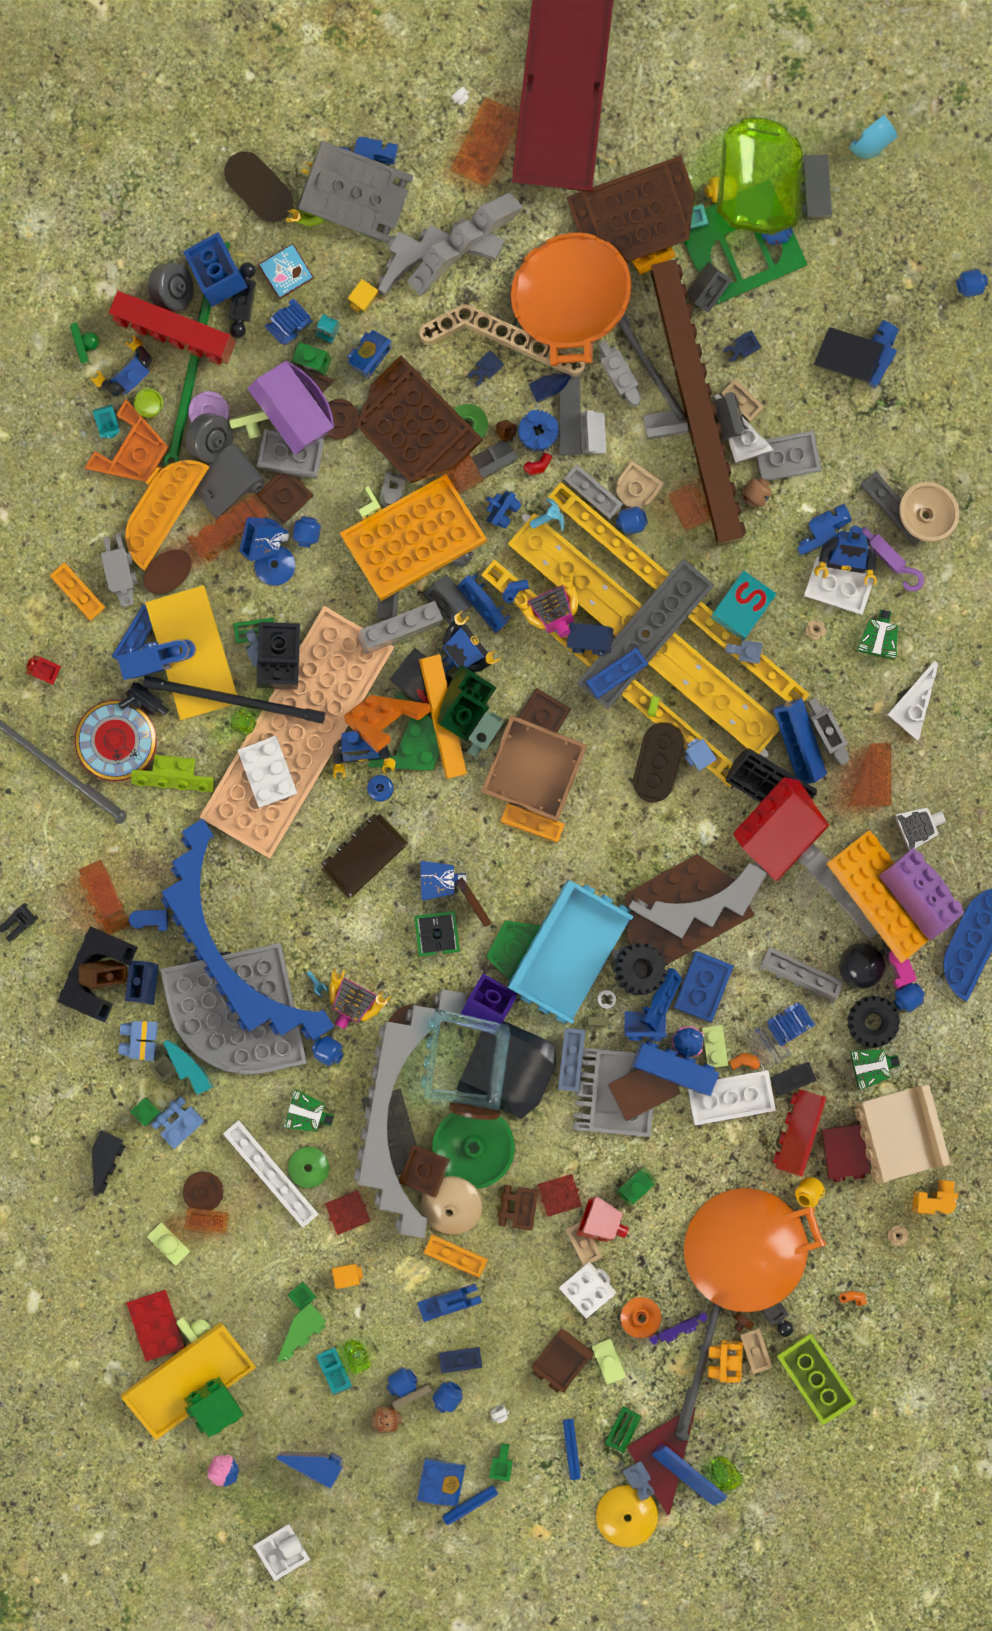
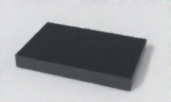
M829 327L814 365L870 383L885 345Z

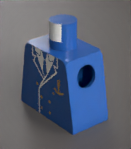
M247 517L239 552L249 561L275 555L279 552L280 543L288 541L289 533L273 519Z
M420 861L422 901L454 895V886H458L457 880L463 877L466 881V873L454 874V865Z

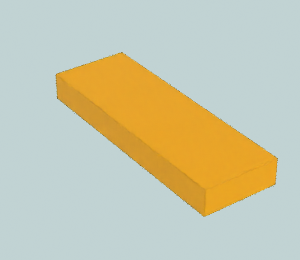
M65 562L49 575L90 621L106 608Z
M507 803L500 821L558 843L565 825L510 803Z
M431 1234L423 1252L477 1278H480L488 1259L433 1234Z

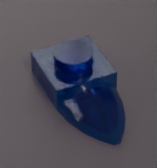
M564 373L545 375L530 383L529 387L536 402L540 403L562 391L571 376Z

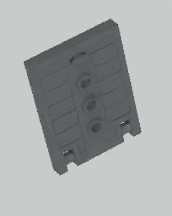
M320 141L296 209L389 243L392 236H389L391 228L395 229L409 191L405 189L407 182L411 183L414 176L325 141ZM395 177L400 179L398 186L393 184ZM378 224L383 225L381 232L376 231Z

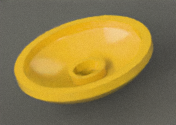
M631 1485L616 1486L603 1495L597 1506L596 1521L601 1534L614 1545L620 1547L640 1545L650 1538L657 1526L658 1511L653 1498L649 1496V1498L641 1501L637 1494V1487L632 1489ZM625 1514L631 1515L630 1521L623 1519Z

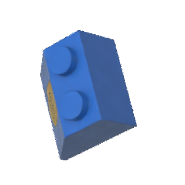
M374 330L370 333L366 332L360 339L362 344L359 348H354L347 357L349 359L348 365L366 379H369L392 349V341Z
M425 1457L417 1501L437 1505L458 1506L466 1465Z

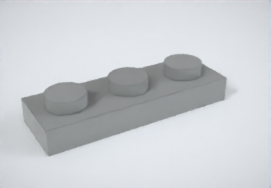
M578 464L563 479L609 520L623 505L622 502Z

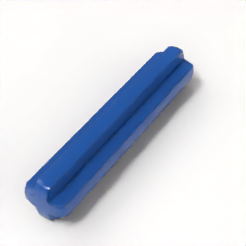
M569 1418L563 1420L569 1476L571 1480H578L581 1478L575 1426L574 1420Z
M491 1485L442 1516L443 1521L447 1526L496 1497L498 1491Z

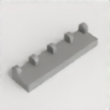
M770 947L759 967V970H768L776 974L777 978L783 977L795 983L794 986L796 987L800 985L813 991L815 996L819 994L830 999L832 1004L837 999L843 985V981Z

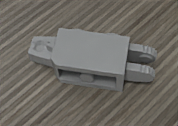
M606 340L598 344L602 352L599 356L601 366L619 397L625 396L631 406H638L641 401L637 391L638 382L620 351L616 350L615 347L611 349Z
M120 533L116 534V542L119 547L117 550H111V542L108 536L103 537L106 552L101 553L108 588L111 592L117 594L122 607L134 605V584H138L135 572H131L130 564H133L131 553L127 552L124 548Z
M816 698L808 701L812 712L808 713L810 716L809 720L827 754L830 755L832 753L838 764L845 765L849 761V756L845 749L848 743L832 712L825 705L821 707Z

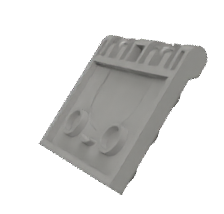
M583 1048V1056L596 1057V1060H582V1065H595L594 1074L581 1071L580 1077L594 1078L593 1083L580 1082L579 1092H576V1096L592 1097V1102L575 1100V1105L580 1107L591 1106V1113L589 1115L577 1112L574 1113V1118L590 1119V1123L573 1121V1130L651 1137L653 1108L625 1121L607 1085L637 1069L631 1067L636 1053Z

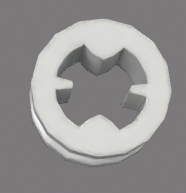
M609 990L601 991L597 997L598 1004L606 1009L613 1007L616 1003L615 994ZM602 995H611V1004H602Z

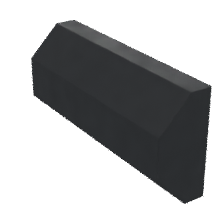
M750 748L740 753L726 776L727 783L760 803L783 778L799 780L811 799L817 794L816 788Z

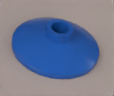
M280 546L277 554L255 560V572L259 579L268 585H282L289 581L294 574V557L288 549ZM272 561L278 562L277 568L271 567Z

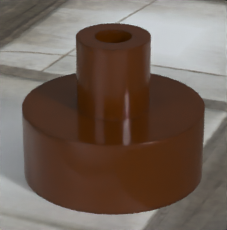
M503 420L496 424V436L502 441H510L515 436L517 427L510 420Z
M737 1312L733 1317L738 1321L733 1328L739 1333L744 1327L750 1330L754 1325L751 1320L740 1312Z

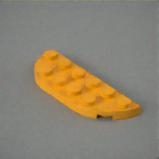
M192 460L179 461L163 468L152 480L131 514L125 533L131 557L144 571H146L210 466Z

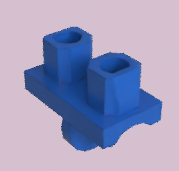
M506 490L502 496L496 493L493 499L487 496L485 500L490 504L486 510L490 512V515L486 521L489 524L507 528L511 519L505 516L504 513L507 509L516 513L522 505L515 498L516 494Z

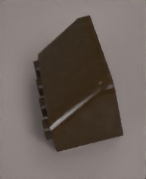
M373 814L366 821L368 825L363 830L358 828L351 835L353 839L348 844L346 842L342 843L336 849L338 853L333 858L329 856L321 863L323 866L321 871L349 900L409 844L381 814L378 816Z

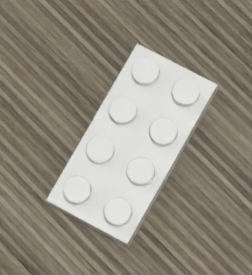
M768 1070L717 1079L711 1096L688 1089L694 1125L776 1111Z

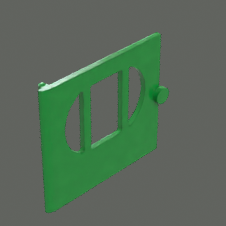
M771 180L734 195L730 201L716 203L704 208L708 225L691 229L689 241L685 242L698 274H700L708 262L712 264L711 250L716 240H719L736 282H731L714 306L808 266L794 232L787 243H782V254L777 264L773 263L762 238L757 222L765 224L767 219L785 217L787 221L791 222L792 229L795 226V220L792 217L786 216ZM750 225L769 268L743 279L724 236Z

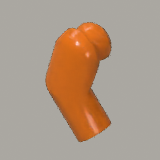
M742 1053L728 1062L733 1070L741 1065L749 1066L752 1070H756L760 1066L759 1058L748 1053Z
M847 1291L839 1295L841 1303L856 1300L857 1306L867 1304L865 1298L867 1296L863 1292Z

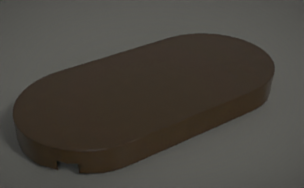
M244 151L238 152L228 159L224 168L226 182L260 219L268 222H278L290 214V212H287L292 209L293 204L290 190L257 155Z
M656 723L646 731L643 737L633 776V787L637 795L644 801L651 803L659 802L667 798L673 790L684 749V737L680 729L672 723Z

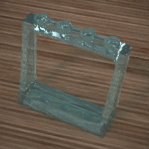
M435 1009L434 1018L429 1019V1030H432V1035L427 1037L426 1041L429 1057H424L423 1069H427L426 1076L421 1078L424 1098L499 1110L510 1037L509 1026ZM442 1021L497 1035L488 1095L432 1088L439 1030Z

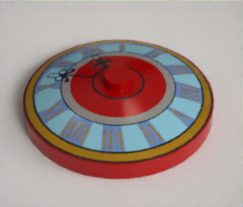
M107 700L91 707L80 719L75 732V749L82 765L96 777L112 782L132 779V769L144 771L153 760L157 747L156 729L150 717L144 710L135 708L132 705L121 710L118 703L122 700Z

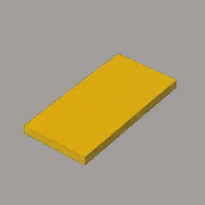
M205 585L145 602L159 645L175 640L189 639L196 647L195 655L192 658L170 664L171 669L166 670L168 680L237 695ZM180 646L179 651L182 654L183 648ZM172 692L180 720L232 705Z
M220 1322L124 1391L120 1396L154 1439L157 1440L189 1417L185 1410L187 1404L184 1399L191 1392L199 1390L208 1381L217 1377L221 1378L228 1389L253 1371L256 1366L223 1323Z

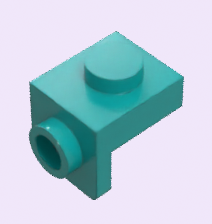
M112 404L92 410L100 438L110 439L115 437L117 433H120Z

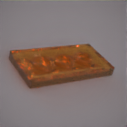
M485 97L450 171L487 188L518 125L519 112Z

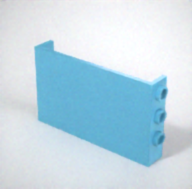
M569 879L564 884L507 985L509 989L521 995V1000L528 1004H531L533 1001L539 1005V1010L546 1014H549V1012L556 1014V1019L564 1024H567V1022L573 1024V1018L627 923L634 917L630 914L631 910L622 904L617 907L612 904L613 899L602 894L599 897L594 894L595 889L586 884L582 887Z

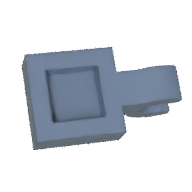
M251 629L246 631L250 645L245 648L253 667H256L258 640L254 630Z
M742 640L741 646L727 644L725 653L739 655V661L759 664L762 643Z
M641 1461L623 1470L632 1489L638 1488L637 1494L641 1501L655 1494L653 1488L647 1482L651 1478Z

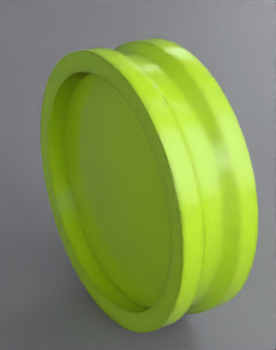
M151 388L140 390L134 398V408L143 417H155L163 407L162 396Z

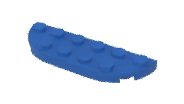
M992 889L980 893L969 903L944 955L943 969L946 981L952 991L966 1002L992 952Z

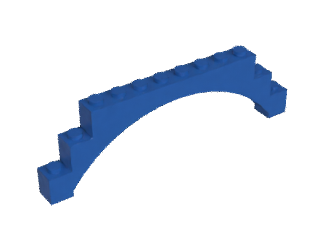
M204 819L183 830L181 841L187 849L190 847L191 850L172 861L173 867L170 869L176 879L180 877L181 880L162 891L163 897L161 901L166 909L170 908L174 913L171 917L177 926L181 925L185 932L182 935L187 943L192 942L196 948L193 952L199 961L203 960L207 967L204 970L209 978L214 977L218 983L215 987L221 996L225 995L228 999L226 1005L231 1013L236 1012L240 1018L237 1022L243 1031L246 1029L250 1033L270 1020L271 1024H269L272 1032L282 1037L302 1024V1033L306 1039L310 1038L312 1042L334 1029V1025L324 1010L320 1012L301 1010L274 1001L253 989L230 968L210 936L201 905L200 877L203 858L208 843L214 839V835Z

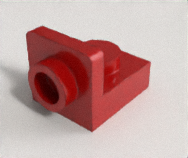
M34 655L26 665V674L53 685L61 666Z

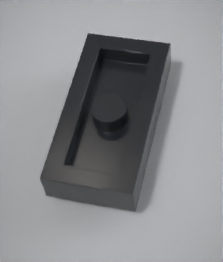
M810 1062L771 1076L778 1096L817 1081Z

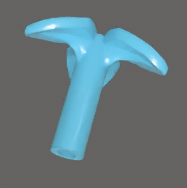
M547 498L546 500L551 504L547 513L530 521V525L534 529L552 519H558L562 531L565 524L564 516L560 512L558 504L551 498Z

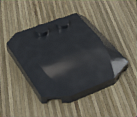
M503 1021L496 1034L483 1027L456 1090L522 1119L540 1104L555 1070V1043Z

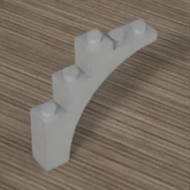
M510 192L482 205L472 219L457 225L447 239L431 246L422 258L424 261L409 278L408 283L420 296L424 295L460 257L489 234L512 221L523 206Z
M461 218L459 223L455 221L450 232L452 233L457 225L467 220ZM430 225L428 229H423L419 237L422 240L421 243L401 232H398L397 236L393 235L388 246L391 247L390 253L395 255V258L391 257L386 265V268H388L386 275H381L378 280L379 293L386 296L394 283L407 270L424 261L422 258L432 245L447 239L449 234ZM491 233L466 253L496 261L505 244V240Z
M812 844L801 854L802 856L797 861L835 899L860 930L872 939L878 933L828 867L826 863L829 860Z

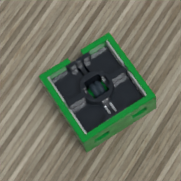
M455 911L414 916L419 957L436 955L438 951H443V954L460 952Z

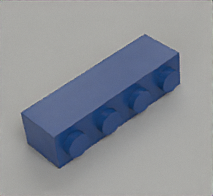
M649 1041L646 1044H639L631 1067L703 1095H712L719 1073L714 1071V1066L705 1063L703 1066L695 1064V1059L685 1056L684 1059L676 1056L677 1052L667 1048L665 1051L657 1049V1044Z

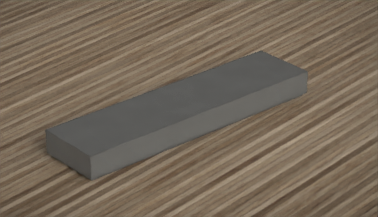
M560 373V455H580V376L573 377L566 373Z
M875 471L860 486L909 542L915 546L921 540L911 535L901 521L899 514L901 499Z

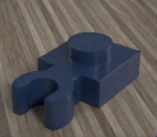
M751 330L734 340L736 346H728L723 352H733L734 356L728 360L731 363L737 359L739 354L744 359L762 347Z
M490 350L476 363L479 369L471 371L468 378L471 379L472 376L477 375L479 381L475 385L478 387L483 383V377L487 376L491 379L505 364Z

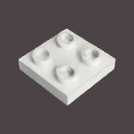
M590 1262L559 1287L586 1319L617 1293L610 1285L608 1274L602 1269L596 1270Z
M289 1523L253 1545L274 1581L310 1560Z

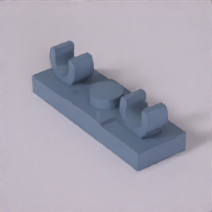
M565 1028L559 1090L579 1092L585 1030Z

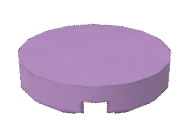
M205 391L196 395L189 405L191 422L204 413H213L228 420L229 407L227 401L222 395L212 391Z

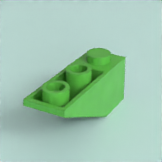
M312 1302L295 1315L277 1359L278 1362L282 1360L287 1362L295 1355L294 1349L298 1346L303 1348L311 1341L308 1338L314 1332L318 1335L326 1328L324 1323L327 1320Z

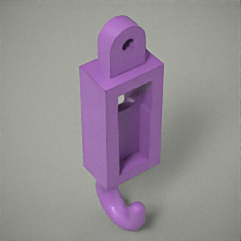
M866 527L862 528V534L867 536V540L872 545L875 554L895 574L908 573L918 577V583L915 586H910L904 581L902 583L904 588L912 592L920 590L925 580L922 572L904 566L907 562L879 534L874 536Z

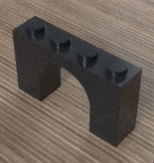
M90 926L57 1002L94 1019L106 1022L113 1003L96 996L89 987L79 984V965L84 963L90 964V962H97L104 958H112L130 966L138 947Z

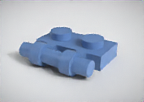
M182 1096L175 1101L172 1100L169 1103L170 1106L162 1114L159 1113L151 1123L155 1129L161 1125L166 1128L160 1135L173 1149L177 1148L204 1122L202 1117L191 1106L186 1111L181 1108L186 1102ZM176 1112L179 1117L171 1124L167 1119Z

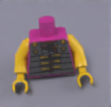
M570 572L571 580L568 582L564 581L563 575H561L562 583L566 584L565 588L564 585H561L529 601L527 596L521 593L524 598L522 603H519L517 598H514L515 604L522 607L521 611L531 625L538 629H545L547 633L557 631L559 637H565L570 634L571 631L568 625L574 622L573 615L577 613L579 599L575 585H572L573 575Z
M337 967L333 969L329 986V1001L333 1006V1010L340 1013L334 1023L335 1025L346 1029L350 1019L356 1022H366L376 1016L391 999V996L387 999L382 997L384 991L376 995L344 978L345 970H343L342 974H337Z

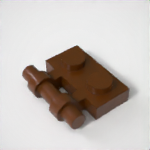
M504 1184L503 1192L500 1194V1199H502L501 1207L497 1213V1217H499L498 1225L506 1227L507 1219H513L512 1228L532 1231L539 1190L518 1187L517 1195L511 1194L512 1186ZM510 1200L516 1201L514 1213L508 1212Z

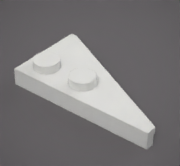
M721 394L715 395V398L719 399L723 398V396ZM744 418L743 421L747 433L728 439L735 463L774 451L770 444Z
M936 661L928 667L888 713V716L916 741L920 738L925 713L929 704L938 667Z

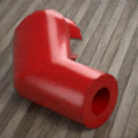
M544 452L538 462H526L524 464V471L529 475L542 474L553 457Z

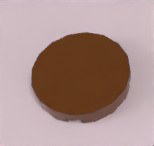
M344 399L329 401L328 404L333 416L334 428L327 436L335 440H344L351 437L357 431L356 424L359 419V413L356 407L350 401Z
M201 1171L194 1173L184 1184V1201L189 1208L197 1212L205 1213L212 1211L219 1206L223 1199L224 1189L222 1182L211 1172Z

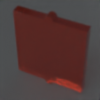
M572 1174L538 1184L542 1197L541 1202L544 1203L548 1217L582 1206L578 1195L579 1188H576Z
M358 1190L325 1203L330 1216L329 1221H332L337 1235L371 1222L366 1211L367 1205L363 1203Z

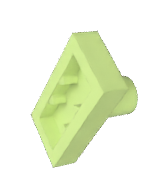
M263 410L229 418L231 429L246 425L249 439L261 436L258 421L269 418Z
M611 1338L592 1345L607 1385L626 1377Z

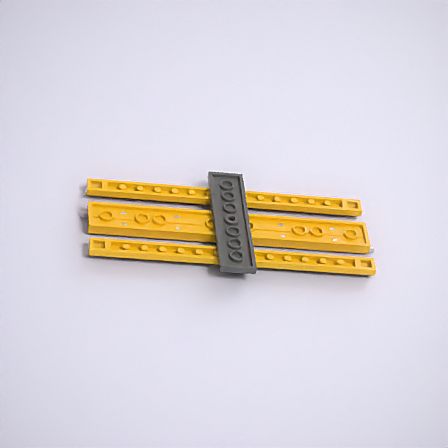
M560 482L548 498L554 500L566 515L656 590L646 603L642 605L547 523L533 529L530 521L539 516L535 513L532 516L522 515L525 524L510 540L508 546L556 587L564 585V588L566 587V584L561 581V575H563V580L568 582L571 580L570 572L573 575L572 585H575L579 599L578 606L602 626H609L614 629L613 635L616 638L612 641L611 653H605L604 656L592 655V651H585L584 654L572 653V649L566 647L568 635L559 637L556 631L549 633L589 667L577 682L580 687L607 710L622 695L654 724L659 722L674 724L683 734L685 750L688 749L687 744L697 738L699 741L704 739L660 700L655 717L648 716L649 705L654 695L635 680L642 669L597 699L586 681L637 647L653 670L746 749L750 748L761 756L768 757L769 754L765 747L780 730L777 719L675 633L684 620L688 618L725 650L727 644L741 646L742 640L710 617L714 612L701 602L714 587L710 580L684 558L668 574ZM495 559L481 574L484 579L502 594L510 582L519 581ZM530 589L519 591L515 598H517L519 603H522L524 598L521 593L527 596L528 601L538 596ZM762 653L759 664L739 661L786 702L799 699L800 697H802L804 702L810 695ZM731 654L739 661V655ZM704 739L716 757V761L706 766V768L731 788L732 785L726 782V775L729 772L726 768L730 770L733 762Z

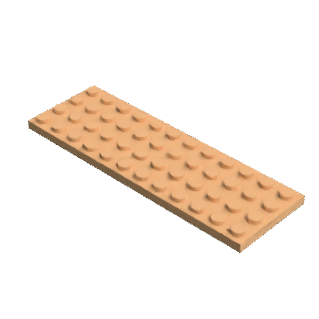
M324 606L299 648L297 690L275 689L268 700L269 702L326 712L324 724L262 711L240 747L241 749L277 736L298 794L259 808L240 755L237 753L199 818L204 819V821L271 859L333 754L334 744L342 738V733L347 730L349 725L345 722L344 715L365 699L395 647L389 645L365 655L358 639L359 631L363 628Z

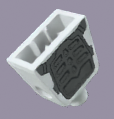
M928 808L900 813L894 816L908 851L912 848L916 849L937 836L936 826L946 823L942 811L931 815Z

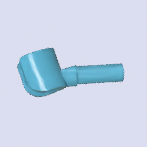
M311 971L306 973L314 983V991L317 995L323 998L321 995L322 989L329 993V988L320 983Z

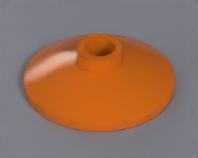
M638 1297L625 1304L620 1319L623 1329L630 1336L647 1338L659 1329L662 1315L654 1301L649 1298ZM645 1316L646 1320L642 1323L639 1322V1317Z

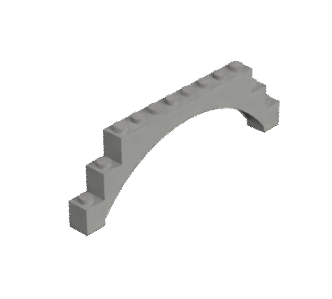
M439 989V992L435 993L433 1001L436 1009L411 1005V1009H408L406 1013V1021H409L408 1025L384 1021V1024L379 1027L378 1037H381L380 1046L377 1045L375 1049L377 1064L373 1066L371 1078H374L373 1086H370L368 1090L370 1105L365 1108L364 1119H367L366 1127H362L361 1139L364 1140L362 1147L358 1149L357 1159L360 1160L359 1168H355L354 1180H356L357 1185L380 1189L375 1195L374 1204L377 1205L376 1209L400 1213V1217H397L395 1222V1229H398V1234L424 1238L428 1218L421 1216L407 1198L396 1177L391 1162L387 1139V1118L391 1094L399 1072L408 1056L432 1029L454 1014L461 1013L466 993Z

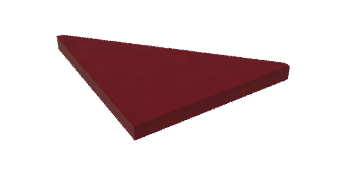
M694 1406V1410H693V1414H692V1417H691V1421H690V1425H689V1428H688L687 1435L690 1434V1430H691V1426H692V1422H693V1418H694V1414H695V1410H696L695 1406ZM681 1413L627 1447L635 1463L641 1461L651 1479L647 1482L653 1488L655 1496L667 1516L671 1513L679 1478L655 1459L652 1453L660 1443H663L680 1458L684 1459L688 1440L679 1441L675 1436Z

